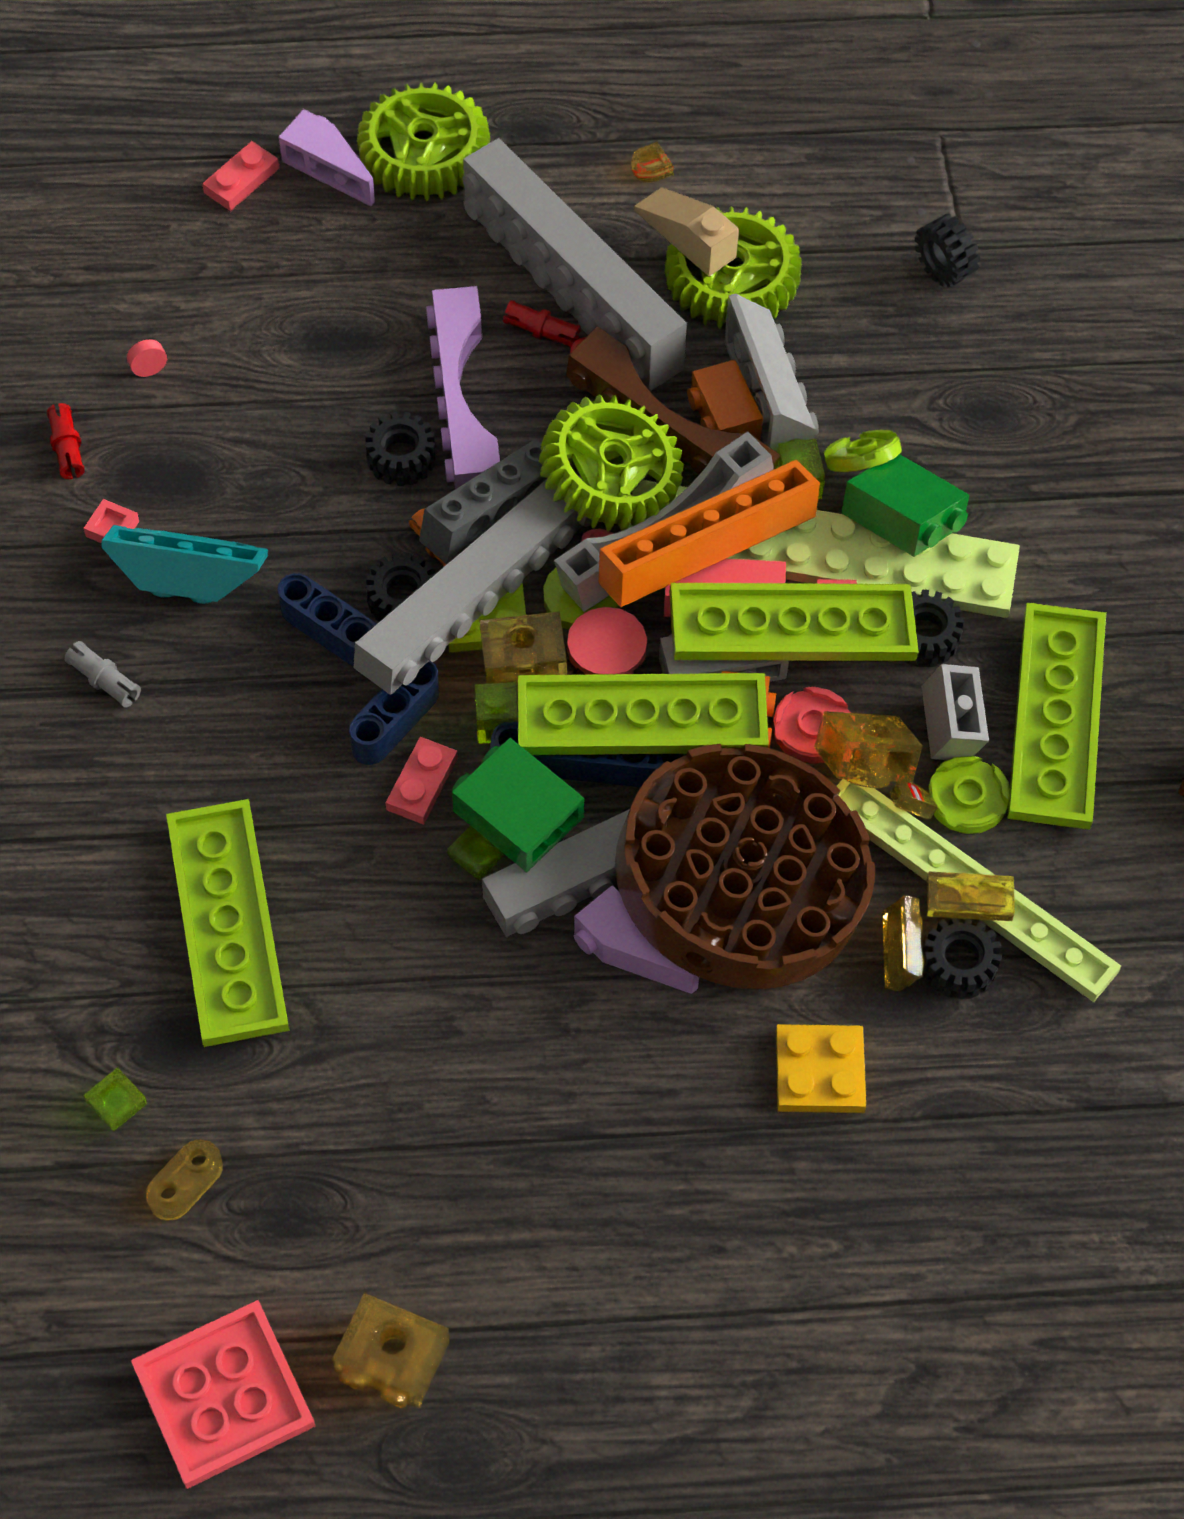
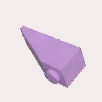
M303 109L279 136L282 162L372 206L375 202L374 183L369 171L333 123L322 116H317Z
M613 885L574 916V939L585 953L589 955L594 953L606 964L690 994L698 989V976L680 968L664 957L641 934L630 918L623 904L620 892Z

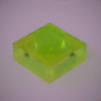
M471 826L448 848V856L478 880L505 855Z
M118 1067L83 1095L86 1103L113 1132L148 1104L146 1097Z

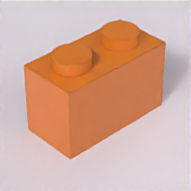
M736 360L692 371L691 388L687 389V396L692 410H698L700 413L701 426L729 433L749 432L755 438L761 440L763 417Z

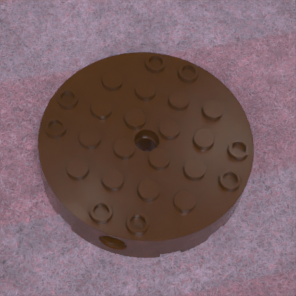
M721 744L707 745L688 750L685 756L671 763L669 761L665 762L643 783L635 796L619 835L615 857L616 879L623 904L638 930L656 950L675 965L700 978L725 986L745 989L776 988L802 981L818 973L828 966L847 945L867 910L873 893L875 862L871 860L868 847L869 835L856 810L851 811L838 795L840 793L839 788L808 764L783 752L757 745L745 744L743 748H722Z

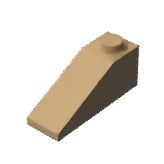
M661 187L634 206V211L707 276H711L737 256L739 228L712 205Z

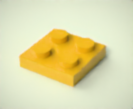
M777 1024V1112L865 1113L866 1085L863 1026Z

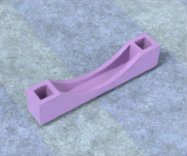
M477 286L432 290L433 306H426L428 329H436V335L430 336L432 359L439 358L440 366H433L435 389L443 388L444 395L437 397L439 420L447 419V427L441 428L443 451L450 450L451 459H445L447 482H454L455 489L500 461L497 438L488 432L471 413L463 398L460 387L463 368L471 352L482 339Z

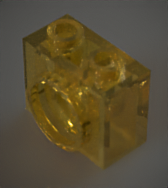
M560 611L479 620L488 695L518 692V675H567V661Z
M824 711L814 748L836 778L844 779L863 787L882 788L888 786L890 782L913 783L923 745L899 716Z
M364 1293L332 1359L335 1372L340 1374L338 1378L341 1382L352 1388L363 1390L365 1386L382 1392L381 1398L394 1406L406 1408L407 1404L420 1408L450 1343L449 1331L447 1327ZM390 1339H400L406 1344L404 1349L397 1354H387L382 1350L384 1343Z

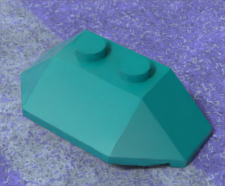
M117 525L111 527L102 539L101 548L139 590L152 592L158 597H171L174 595L188 597L197 603L218 602L257 573L268 556V549L254 547L239 542L152 529H130Z

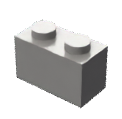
M941 664L921 686L931 759L949 760L954 757L974 756L989 742L979 667Z

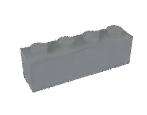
M629 810L557 843L527 873L514 863L482 879L483 898L506 937L516 932L518 934L527 933L533 930L541 920L551 915H565L572 911L577 903L591 896L597 898L610 886L617 884L615 868L616 847Z

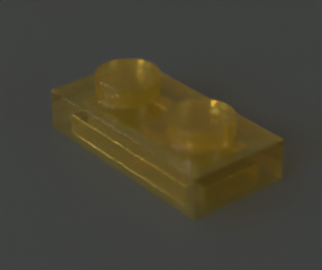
M928 872L927 916L1013 921L1015 914L1014 876Z
M906 895L882 911L885 988L899 992L921 978L924 969V957L921 951L923 921L920 916L919 899Z

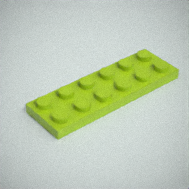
M671 583L669 595L674 660L916 661L919 653L911 584Z
M1026 603L1007 819L1088 830L1092 826L1106 625L1105 612Z
M765 673L518 675V744L531 755L687 754L688 750L713 744H721L722 748H743L745 744L768 748Z
M249 799L166 814L203 1046H213L290 1031Z

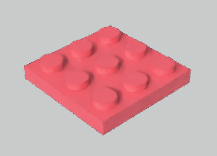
M259 1300L131 1360L187 1489L315 1427L313 1417Z

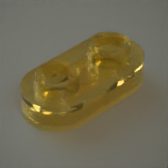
M202 1139L188 1142L151 1180L146 1190V1199L151 1212L156 1217L168 1221L181 1218L220 1177L223 1161L218 1148L212 1142ZM203 1155L206 1157V1161L202 1165L196 1166L191 1164L195 1156ZM166 1188H174L176 1190L175 1195L171 1198L165 1199L161 1197L162 1191Z

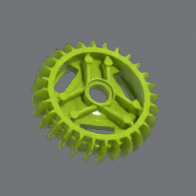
M420 82L419 87L416 89H410L408 84L405 85V91L402 92L393 88L391 97L381 94L380 104L371 102L370 111L363 112L362 122L359 123L357 144L360 161L373 177L375 185L383 183L385 192L395 188L398 198L404 193H410L412 201L416 195H424L426 201H428L429 196L432 194H438L440 199H442L443 192L450 191L453 195H456L458 185L465 188L463 184V159L490 143L487 117L483 116L481 107H475L473 98L464 100L462 91H458L454 95L451 94L450 86H447L444 90H439L436 83L433 84L432 88H424ZM419 131H429L433 134L431 138L426 140L417 139L414 135ZM390 136L395 158L390 157L380 147L379 143L383 137Z
M731 206L729 212L722 213L739 228L736 257L740 258L744 263L737 267L726 264L711 276H707L700 269L702 282H698L690 273L687 267L689 259L670 243L666 251L665 261L667 289L672 290L673 300H680L681 310L691 308L690 314L692 319L699 315L704 316L703 322L705 325L710 320H715L720 329L723 323H726L728 296L732 294H738L769 309L773 319H776L779 309L786 310L789 301L794 300L801 276L802 262L799 257V246L794 244L792 234L785 235V225L775 227L774 217L765 221L762 219L761 211L753 216L748 214L747 207L743 213L734 212ZM767 284V286H765L764 288H762V289H760V290H758V291H755V290H757L758 288H760V287H762V286H764V285Z
M600 394L595 398L594 403L588 397H584L579 405L571 402L567 410H560L555 420H552L541 442L540 449L542 451L538 462L542 464L540 476L548 478L545 483V489L556 490L553 502L561 500L566 502L564 513L574 509L578 512L577 521H581L584 517L592 519V528L596 527L598 522H603L607 531H610L614 524H618L621 531L628 528L630 523L635 526L653 515L656 516L661 509L674 500L683 478L681 473L684 463L679 461L682 450L674 448L677 441L676 436H666L669 425L658 426L656 424L658 414L648 417L644 414L645 405L637 410L631 407L630 399L624 405L619 404L615 395L612 396L610 402H605ZM615 451L619 453L624 463L619 465L610 463L605 458L604 452ZM572 458L582 480L574 472L568 459ZM647 474L656 479V486L650 491L638 496L631 495Z

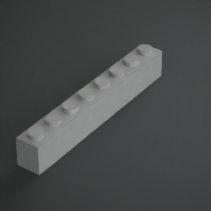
M546 479L355 642L354 669L390 695L402 684H410L426 663L436 661L451 641L456 637L458 639L462 638L469 631L475 620L482 614L484 616L488 615L495 608L498 600L507 592L513 593L516 591L524 577L532 570L537 571L541 569L548 557L556 549L566 547L573 535L581 527H588L592 524V519L584 517L581 521H577L578 512L574 509L564 513L566 502L564 500L553 502L556 490L545 489Z

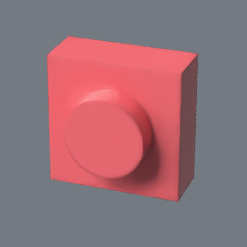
M103 499L84 527L85 536L102 543V539L113 525L135 529L139 523L138 513Z

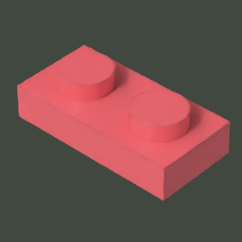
M251 141L202 183L204 194L231 211L280 169L279 160Z
M420 737L386 801V810L424 825L458 759L457 750Z

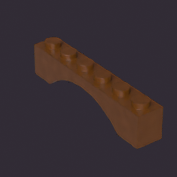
M598 326L569 355L566 377L570 379L575 387L580 390H586L594 397L600 394L605 402H610L612 396L615 395L619 404L624 405L630 399L632 408L638 410L641 406L645 405L644 414L648 417L658 414L656 424L658 426L669 425L666 436L677 437L674 448L682 450L681 459L689 463L698 474L706 468L716 452L745 434L709 429L690 422L669 410L651 394L640 380L631 362L628 348ZM755 438L772 456L773 468L776 469L781 455Z

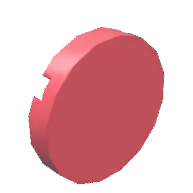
M601 607L589 610L579 616L569 629L567 652L570 662L576 669L578 667L580 671L584 672L585 675L633 674V671L639 665L641 666L645 660L647 636L644 627L634 615L620 608Z
M806 687L803 688V691L796 693L793 691L784 696L776 706L772 728L775 741L784 753L802 762L816 764L829 762L842 755L851 742L854 719L848 710L847 703L842 697L828 689Z

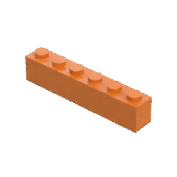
M796 459L600 548L598 583L620 607L628 605L671 583L686 578L816 517L820 482Z

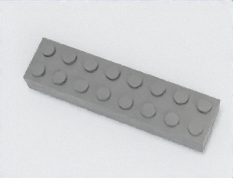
M497 138L463 159L464 208L467 214L473 220H478L487 229L493 241L500 242L509 251L511 258L516 264L523 265L532 274L534 281L540 288H546L555 297L558 306L563 311H569L578 320L581 329L587 335L598 326L628 348L631 362L640 380L649 391H652L684 370L687 323L506 144Z

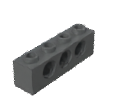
M534 439L425 508L419 541L445 564L453 560L547 479L540 476L542 464L538 461L542 451L540 449L541 442Z

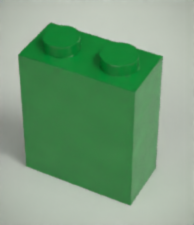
M899 454L894 459L869 468L847 481L842 514L915 557L929 547H934L940 540L953 532H958L964 526L968 517L966 509L969 494Z
M511 738L500 747L495 746L491 748L484 756L481 765L472 774L466 773L461 776L452 790L453 812L526 873L584 818V797Z

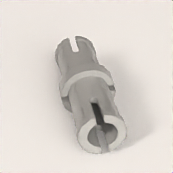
M82 641L73 644L74 648L79 651L78 653L71 648L68 649L65 654V662L88 678L90 685L96 690L102 688L123 707H129L133 704L127 698L128 695L135 701L137 700L141 687L117 670L116 664L110 659L103 660Z

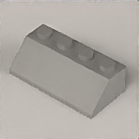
M732 294L728 296L725 345L730 359L736 360L763 417L761 442L780 454V458L811 452L814 435L819 433L818 421L815 413H809L807 409V394L804 384L802 382L797 383L793 355L786 353L784 349L785 339L782 326L775 324L769 309L738 294Z

